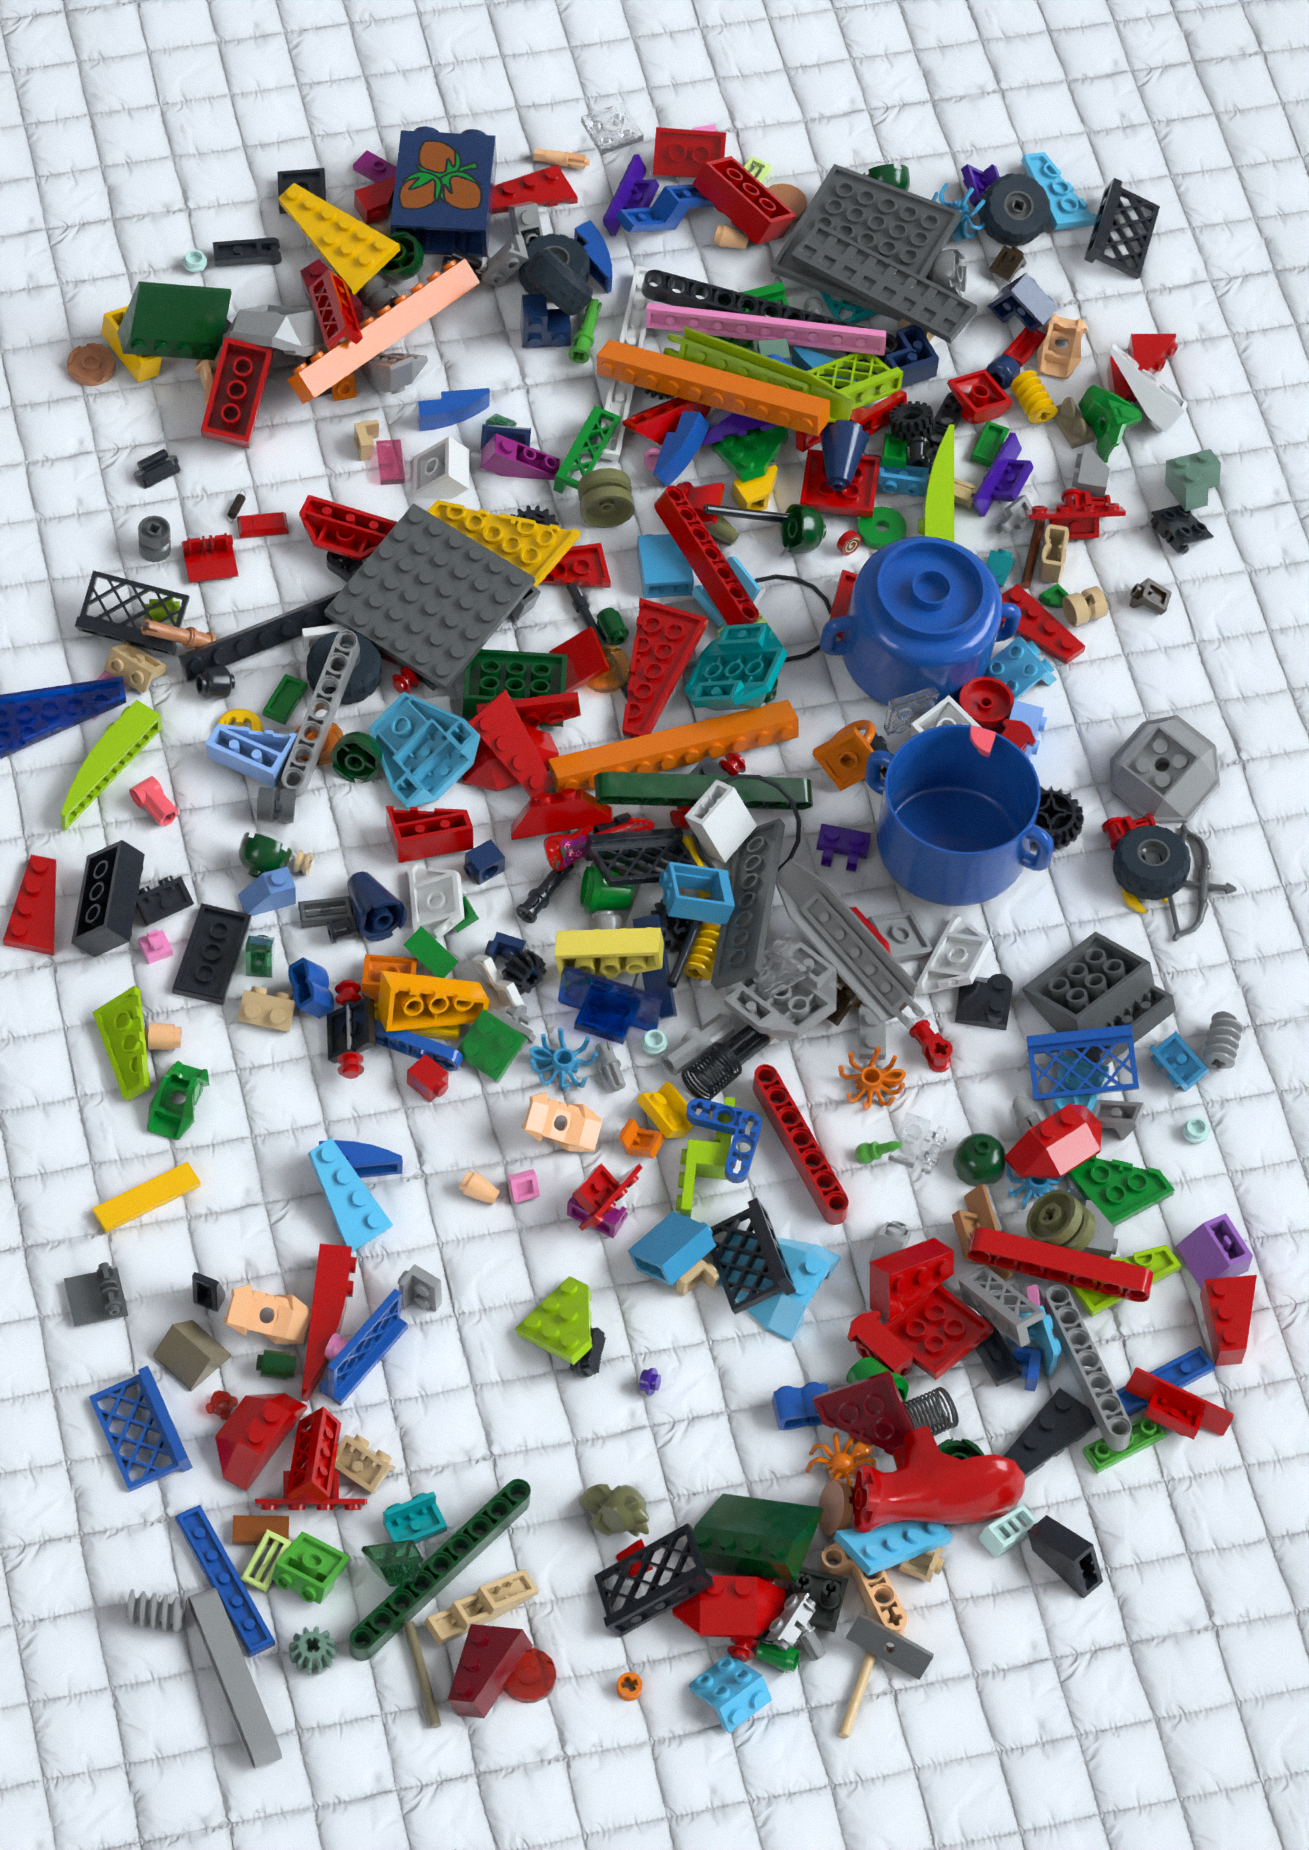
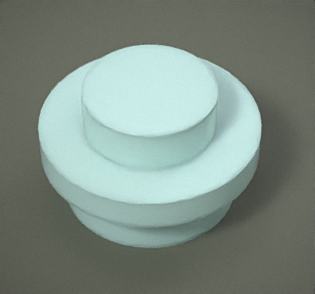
M190 250L183 258V266L190 272H200L206 268L207 258L200 250Z
M659 1030L648 1031L641 1040L642 1049L650 1055L662 1054L668 1044L666 1036Z
M1194 1117L1184 1124L1183 1134L1190 1142L1201 1143L1209 1136V1126L1202 1118Z

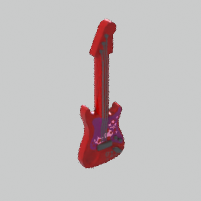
M629 818L626 823L595 834L652 830L654 823L651 819ZM592 825L583 826L575 833L568 835H551L544 840L546 858L553 870H563L575 860L583 857V851L588 838L587 834L593 830Z

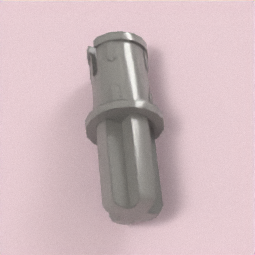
M600 1042L595 1046V1050L601 1061V1071L606 1073L611 1088L614 1091H619L626 1086L620 1070L621 1062L616 1058L611 1042Z
M796 1622L795 1626L802 1631L797 1640L801 1641L810 1659L816 1661L822 1658L826 1651L814 1632L816 1628L814 1626L811 1627L809 1622L805 1627Z

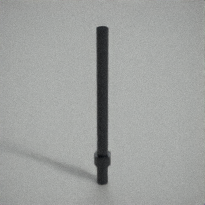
M574 582L569 583L566 589L573 600L572 605L575 611L580 613L587 628L591 626L595 630L610 670L627 700L628 681L589 610L590 605L585 596L580 594Z

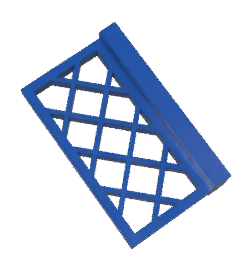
M1132 1024L1032 1035L1026 1038L1034 1101L1139 1090ZM1128 1044L1129 1054L1123 1062L1111 1053L1117 1045ZM1105 1046H1111L1108 1050L1104 1048ZM1097 1047L1105 1053L1097 1064L1085 1056L1090 1048ZM1078 1049H1085L1082 1053L1078 1051ZM1071 1050L1079 1056L1071 1067L1058 1059L1064 1051ZM1051 1052H1058V1053H1057L1056 1056H1054ZM1045 1053L1053 1060L1042 1070L1035 1064L1034 1054ZM1108 1056L1119 1064V1067L1111 1076L1100 1068V1065ZM1081 1059L1093 1067L1085 1079L1073 1070ZM1129 1059H1130L1131 1068L1126 1065V1063H1127V1061H1128ZM1055 1062L1067 1070L1059 1082L1047 1073ZM1124 1068L1132 1074L1133 1083L1122 1085L1114 1078ZM1036 1070L1041 1073L1038 1078L1036 1077ZM1096 1070L1108 1079L1102 1087H1094L1088 1082ZM1070 1073L1082 1082L1076 1090H1068L1062 1085ZM1045 1076L1055 1084V1087L1050 1093L1039 1094L1037 1084ZM1110 1082L1115 1084L1114 1086H1108ZM1084 1085L1089 1087L1086 1089H1082ZM1058 1088H1060V1089L1063 1090V1091L1055 1092Z
M394 1289L327 1366V1378L319 1386V1391L340 1406L408 1329V1323L400 1318V1291Z
M148 1366L139 1369L138 1375L89 1396L129 1492L180 1469L182 1472L193 1468ZM139 1385L141 1391L136 1400L124 1397L128 1388ZM108 1397L116 1400L111 1412L100 1409L98 1402ZM121 1402L134 1405L128 1418L116 1414ZM139 1407L150 1411V1416L146 1423L134 1420ZM113 1419L126 1423L121 1435L110 1432L109 1428ZM131 1424L144 1428L138 1441L126 1437ZM149 1430L160 1434L156 1447L143 1443ZM123 1442L136 1446L131 1458L119 1454ZM141 1448L153 1451L148 1464L136 1460ZM159 1453L169 1456L172 1464L163 1468L153 1466ZM133 1465L146 1469L141 1478L131 1482L129 1474Z

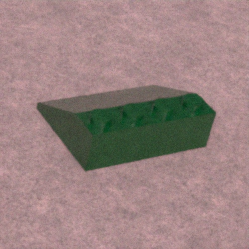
M139 281L117 332L123 354L215 361L222 345L232 293L231 289Z
M481 649L465 668L462 718L466 721L471 720L477 714L478 704L491 702L505 689L511 700L565 693L567 654ZM563 721L551 725L544 722L540 726L563 727Z
M723 1493L697 1522L693 1532L704 1566L707 1569L796 1582L823 1509L816 1506Z

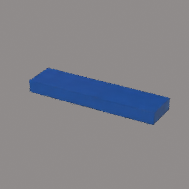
M1198 1346L1150 1373L1177 1387L1183 1388L1213 1372L1216 1366L1202 1347ZM1125 1386L1116 1391L1128 1417L1143 1410L1148 1405L1149 1401L1126 1391Z

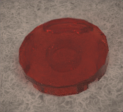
M531 1648L529 1652L525 1651L517 1663L518 1669L514 1674L511 1673L502 1686L508 1696L521 1703H536L545 1699L553 1691L556 1683V1669L552 1658L544 1651L536 1648Z

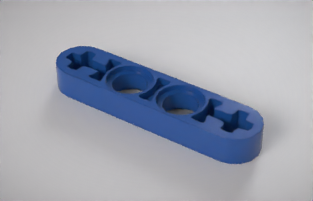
M375 1019L376 1044L416 1059H420L426 1054L443 1069L449 1071L458 1070L463 1059V1055L458 1050L406 1030L386 1032L381 1021Z

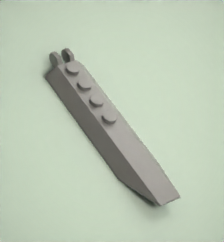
M790 859L777 872L776 886L788 917L825 960L836 968L839 976L880 1023L897 1017L905 1027L910 1029L913 1023L902 1010L908 1005L916 1016L921 1018L925 1014L914 1001L918 985L824 879Z

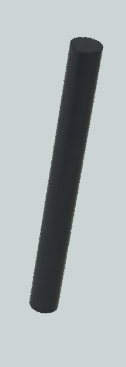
M705 504L703 507L704 514L782 523L789 516V514L711 504Z
M693 920L667 982V985L671 988H676L703 921Z

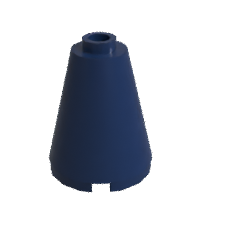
M836 420V423L833 425H829L828 422L820 432L826 483L835 491H843L850 487L869 441L868 430L864 432L862 430L863 426L853 421Z
M357 872L350 877L347 887L360 934L369 941H381L393 936L392 931L397 927L401 929L407 919V910L404 904L368 872Z

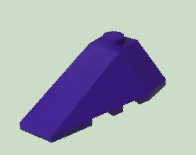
M721 409L707 420L710 426L701 446L723 441L726 438L725 435L728 434L731 436L739 435L740 437L747 435L746 432L749 429L760 427L761 431H765L779 425Z

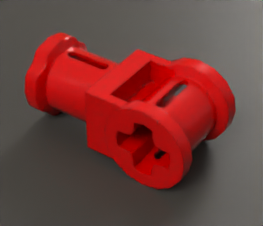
M1074 488L1067 489L1061 494V500L1064 505H1070L1071 508H1080L1081 504H1094L1095 507H1105L1106 503H1111L1110 495L1091 497L1090 491H1081Z
M1147 813L1144 817L1132 820L1130 815L1113 817L1105 821L1101 827L1102 831L1107 833L1111 841V849L1115 851L1118 841L1129 830L1143 825L1151 826L1156 824L1153 816Z
M923 1019L915 1023L910 1028L909 1035L915 1038L922 1046V1054L927 1059L929 1068L939 1073L947 1071L951 1066L950 1057L953 1052L951 1043L943 1039L939 1032L935 1034L930 1028L928 1020Z

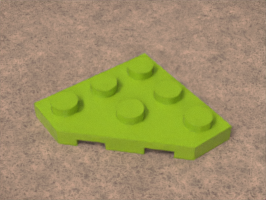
M569 1276L515 1327L517 1335L574 1365L592 1348L590 1328H592L591 1291L589 1286Z

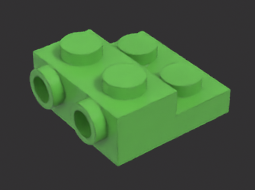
M302 1531L276 1562L272 1580L283 1590L291 1589L299 1593L305 1602L311 1603L314 1601L321 1604L334 1588L336 1579L348 1566L351 1556Z

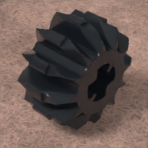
M529 949L524 952L519 950L516 956H511V960L505 963L506 968L502 971L503 980L514 982L520 995L525 992L529 994L532 988H537V984L543 981L542 976L547 972L545 969L546 963L538 954Z

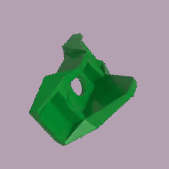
M1095 384L1088 387L1078 403L1083 418L1088 426L1093 428L1096 435L1097 453L1102 461L1107 463L1114 447L1120 444L1124 430L1139 423L1142 420V414L1133 404Z
M177 1061L161 1078V1084L149 1104L147 1121L148 1132L173 1140H180L195 1122L194 1106L201 1096L203 1087L210 1086L207 1069H197ZM174 1093H182L186 1097L182 1104H174L170 1098Z

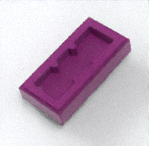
M368 150L353 164L354 171L375 183L396 176V166Z

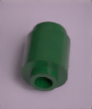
M612 607L605 608L598 613L597 625L606 642L610 645L624 643L629 635V630L620 613Z
M264 1349L263 1355L258 1354L256 1371H261L260 1377L286 1380L287 1377L294 1378L296 1356H290L288 1352Z

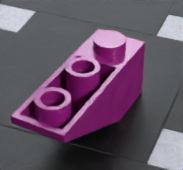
M495 434L482 448L480 468L499 476L555 480L559 470L560 459L499 434Z

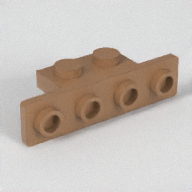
M979 1184L964 1196L968 1212L958 1210L952 1214L955 1231L966 1262L985 1265L1004 1281H1008L1013 1276L1012 1271L977 1263L968 1257L971 1235L975 1228L983 1227L999 1231L986 1186Z

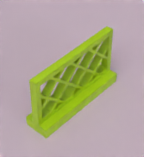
M857 352L807 371L833 387H844L838 390L855 400L852 410L890 396L899 389L901 390L903 371L900 368L890 369L874 354ZM865 358L870 363L859 362L858 360ZM843 366V367H850V368H853V369H852V371H851V370H845V369H839V368ZM855 368L868 370L869 373L857 372ZM872 371H874V372H880V374H878V375L872 374ZM829 374V375H834V377H833V378H830V377H824V376H819V375ZM836 376L848 377L851 379L850 381L836 379ZM853 378H854V379H860V380H862V381L855 382V381H853Z

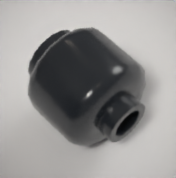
M225 666L203 668L200 674L196 676L197 691L207 700L227 698L235 687V677L233 674H230Z

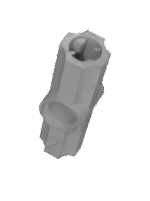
M719 1013L702 1027L691 1028L682 1037L679 1044L662 1055L661 1061L665 1069L670 1074L677 1075L714 1042L721 1043L733 1034L735 1027L731 1019L726 1014Z

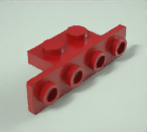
M1106 503L1105 507H1095L1094 504H1081L1080 508H1071L1070 505H1057L1056 509H1047L1046 506H1032V510H1025V515L1029 520L1049 519V524L1067 527L1069 539L1099 538V517L1126 516V510L1119 506L1118 503Z
M601 1163L576 1188L572 1195L589 1214L579 1226L581 1231L589 1226L595 1228L605 1219L602 1214L606 1215L617 1205L614 1201L620 1200L628 1192L626 1188H630L638 1181L639 1177L637 1174L643 1168L640 1164L625 1173L617 1182Z
M1138 1367L1134 1369L1125 1386L1126 1391L1149 1401L1144 1414L1145 1417L1151 1419L1156 1424H1162L1174 1430L1181 1436H1187L1193 1440L1200 1426L1220 1436H1224L1234 1418L1233 1413Z
M283 1471V1499H255V1505H261V1510H277V1505H289V1510H305V1505H317V1510H333V1505H344V1510H361V1505H367V1499H339V1471H334L330 1498L322 1503L309 1491L291 1501L286 1496L290 1471Z

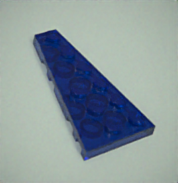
M123 677L1 694L0 759L127 703Z

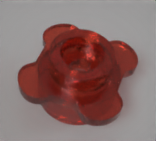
M217 1390L213 1393L211 1402L206 1404V1412L208 1414L214 1413L220 1416L222 1420H228L232 1409L238 1405V1400L226 1391Z

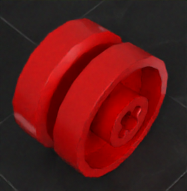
M993 677L974 678L963 685L959 694L958 705L982 728L994 731L1000 735L1006 729L1002 726V722L1010 718L1014 704V695L1010 688L1001 680Z

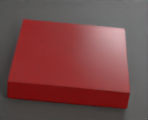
M591 626L549 651L552 654H567L566 693L575 691L610 669L596 632Z

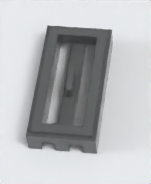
M350 896L298 902L301 928L326 926L327 921L337 922L347 919L348 916H353ZM346 906V907H344V908H335V909H331V908H330V907ZM320 909V910H317V911H308V912H305V910Z

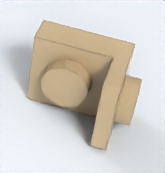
M378 420L354 423V441L360 461L370 460L371 449H374L373 439L379 437Z

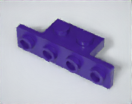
M639 154L633 155L603 217V224L610 236H616L621 226V222L616 218L621 209L649 208L659 188L656 179L643 180L647 169Z
M1009 433L997 457L993 460L988 473L983 478V482L973 496V505L979 517H985L993 501L1013 502L1017 499L1034 468L1030 460H1017L1022 447L1016 433Z

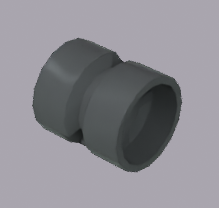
M374 275L357 292V297L366 306H370V310L377 317V312L387 305L393 307L395 305L393 301L399 297L379 275Z
M160 516L144 518L138 526L140 555L150 562L165 560L171 552L170 524Z
M259 787L257 821L271 822L274 818H277L279 822L293 823L296 790L281 789L277 793L274 788ZM276 801H282V810H275Z

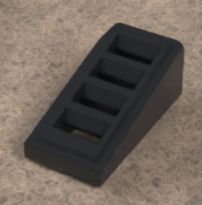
M194 1272L192 1275L193 1302L218 1312L226 1297L220 1282Z

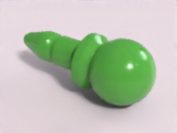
M874 1141L871 1144L861 1143L855 1150V1156L859 1162L868 1164L874 1159H881L882 1154L896 1151L902 1147V1142L890 1141L879 1144L877 1141Z

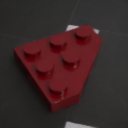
M890 1370L815 1395L812 1399L823 1425L844 1431L849 1434L848 1436L869 1445L870 1443L884 1449L885 1453L892 1456L895 1449L905 1446L903 1441L905 1435L914 1429Z

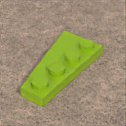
M136 986L129 988L92 1012L123 1099L127 1101L133 1100L150 1089L140 988Z
M1167 1245L1135 1252L1133 1256L1120 1258V1256L1112 1258L1113 1260L1150 1269L1153 1272L1152 1285L1174 1274L1181 1268V1264ZM1068 1285L1091 1318L1125 1300Z

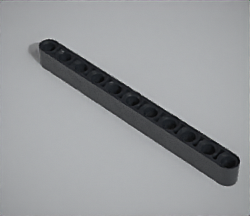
M655 269L649 270L645 274L641 287V292L646 298L672 306L756 316L768 314L774 318L867 328ZM649 283H655L658 286H651ZM672 289H678L681 293H676ZM700 295L704 299H698L696 296ZM719 302H724L727 306H723ZM742 308H747L751 312H745ZM886 333V347L889 350H885L884 356H875L884 363L885 355L896 351L898 346L897 339L893 335ZM835 350V351L843 352V353H846V354L855 353V352H849V351Z

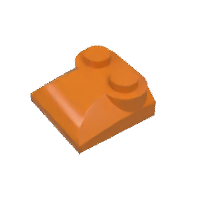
M365 954L361 987L362 997L368 996L375 1003H378L381 971L416 975L417 958Z

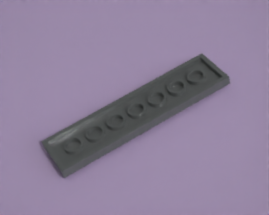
M780 818L757 826L733 853L729 880L735 907L727 925L721 924L711 978V984L716 990L761 974L785 824Z

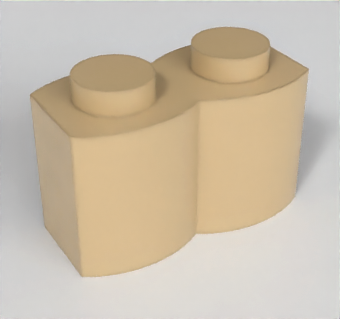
M1049 524L1046 528L1038 570L1040 581L1058 583L1062 578L1069 540V530L1065 526Z

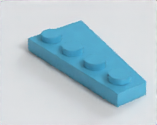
M1046 153L1023 154L1021 162L1028 176L1035 179L1045 189L1050 200L1051 214L1049 219L1054 230L1093 226L1097 215L1089 212L1087 209L1088 204L1083 198L1079 199L1073 192L1074 187L1069 182L1061 178L1060 170Z
M1065 1054L1059 1057L1069 1067L1077 1059ZM1081 1059L1073 1070L1085 1079L1093 1067ZM1060 1065L1057 1071L1058 1082L1067 1072ZM1100 1065L1101 1069L1108 1074L1110 1073L1109 1066ZM1096 1070L1088 1082L1094 1087H1102L1107 1078ZM1070 1073L1062 1085L1068 1090H1076L1082 1082ZM1084 1085L1082 1089H1086L1089 1087ZM1058 1088V1089L1056 1090V1092L1063 1091V1090L1060 1089V1088ZM1100 1094L1054 1099L1053 1114L1068 1104L1085 1105L1092 1112Z
M329 1138L308 1153L319 1184L326 1195L328 1207L335 1218L339 1235L342 1236L345 1246H352V1253L393 1226L332 1138Z
M904 1521L886 1524L866 1533L855 1532L854 1528L838 1530L833 1539L869 1576L935 1550L937 1547L950 1544L953 1535L943 1524Z

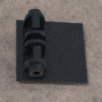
M1181 505L1151 512L1154 516L1150 520L1152 528L1163 539L1166 538V542L1177 553L1182 555L1189 551L1188 544L1214 537L1207 530V527L1191 514L1190 510L1185 511Z

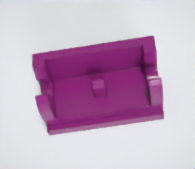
M573 1196L569 1199L567 1215L583 1222L589 1215L588 1212ZM623 1206L620 1210L613 1208L606 1215L602 1214L605 1219L593 1229L614 1239L628 1217L627 1208Z

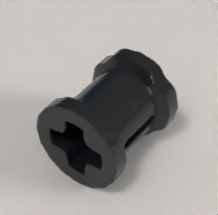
M916 436L907 440V446L910 447L908 465L917 467L929 465L930 459L927 457L926 446L929 444L927 438Z
M352 915L348 916L345 920L337 922L330 920L326 922L332 944H335L337 940L348 937L358 938L357 926ZM347 928L346 930L337 932V930Z

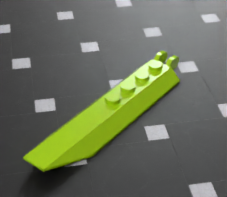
M686 326L683 328L685 338L676 334H668V340L681 346L679 351L673 348H664L663 354L828 399L830 400L829 422L836 423V420L849 421L855 400L810 372Z

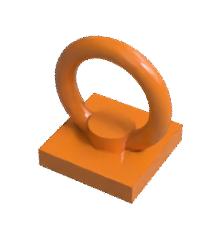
M859 720L848 724L839 730L829 741L813 749L812 755L840 791L865 778L867 758L874 751L870 743L876 732L875 725L869 720ZM860 730H865L864 736L861 735Z

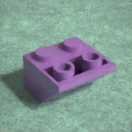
M1226 1213L1202 1223L1175 1247L1200 1289H1202L1203 1282L1206 1279L1236 1277L1247 1272L1253 1257Z

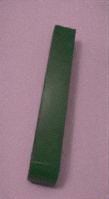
M601 772L594 775L595 798L599 804L693 807L716 780L721 781L731 776ZM765 777L782 786L794 799L797 810H805L813 806L810 779ZM737 779L726 783L736 789L748 809L792 810L790 802L776 787L757 779Z
M513 1479L359 1623L352 1630L349 1637L351 1656L358 1661L370 1659L404 1627V1623L409 1622L517 1520L528 1509L530 1504L531 1488L528 1482L523 1479ZM518 1493L524 1497L517 1499L512 1497V1495ZM499 1511L504 1513L505 1515L497 1517L493 1515V1513ZM483 1530L486 1533L483 1535H477L474 1533V1531ZM457 1548H463L466 1550V1552L460 1554L456 1553L454 1550ZM442 1566L445 1567L447 1570L444 1572H438L435 1570V1568ZM417 1585H425L427 1589L421 1591L415 1587ZM399 1603H404L408 1605V1607L405 1609H398L397 1607H395V1605ZM378 1622H385L388 1624V1626L380 1628L377 1627L375 1624H377ZM358 1641H366L369 1644L361 1647L356 1645L355 1643Z

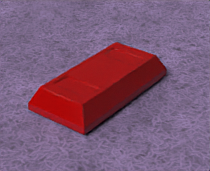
M1025 327L1002 355L1013 357L1019 364V367H1022L1040 347L1046 334L1037 329L1031 333Z
M285 512L237 517L240 539L289 534Z

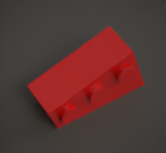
M1257 1275L1206 1279L1203 1282L1200 1299L1215 1366L1242 1364L1247 1349Z

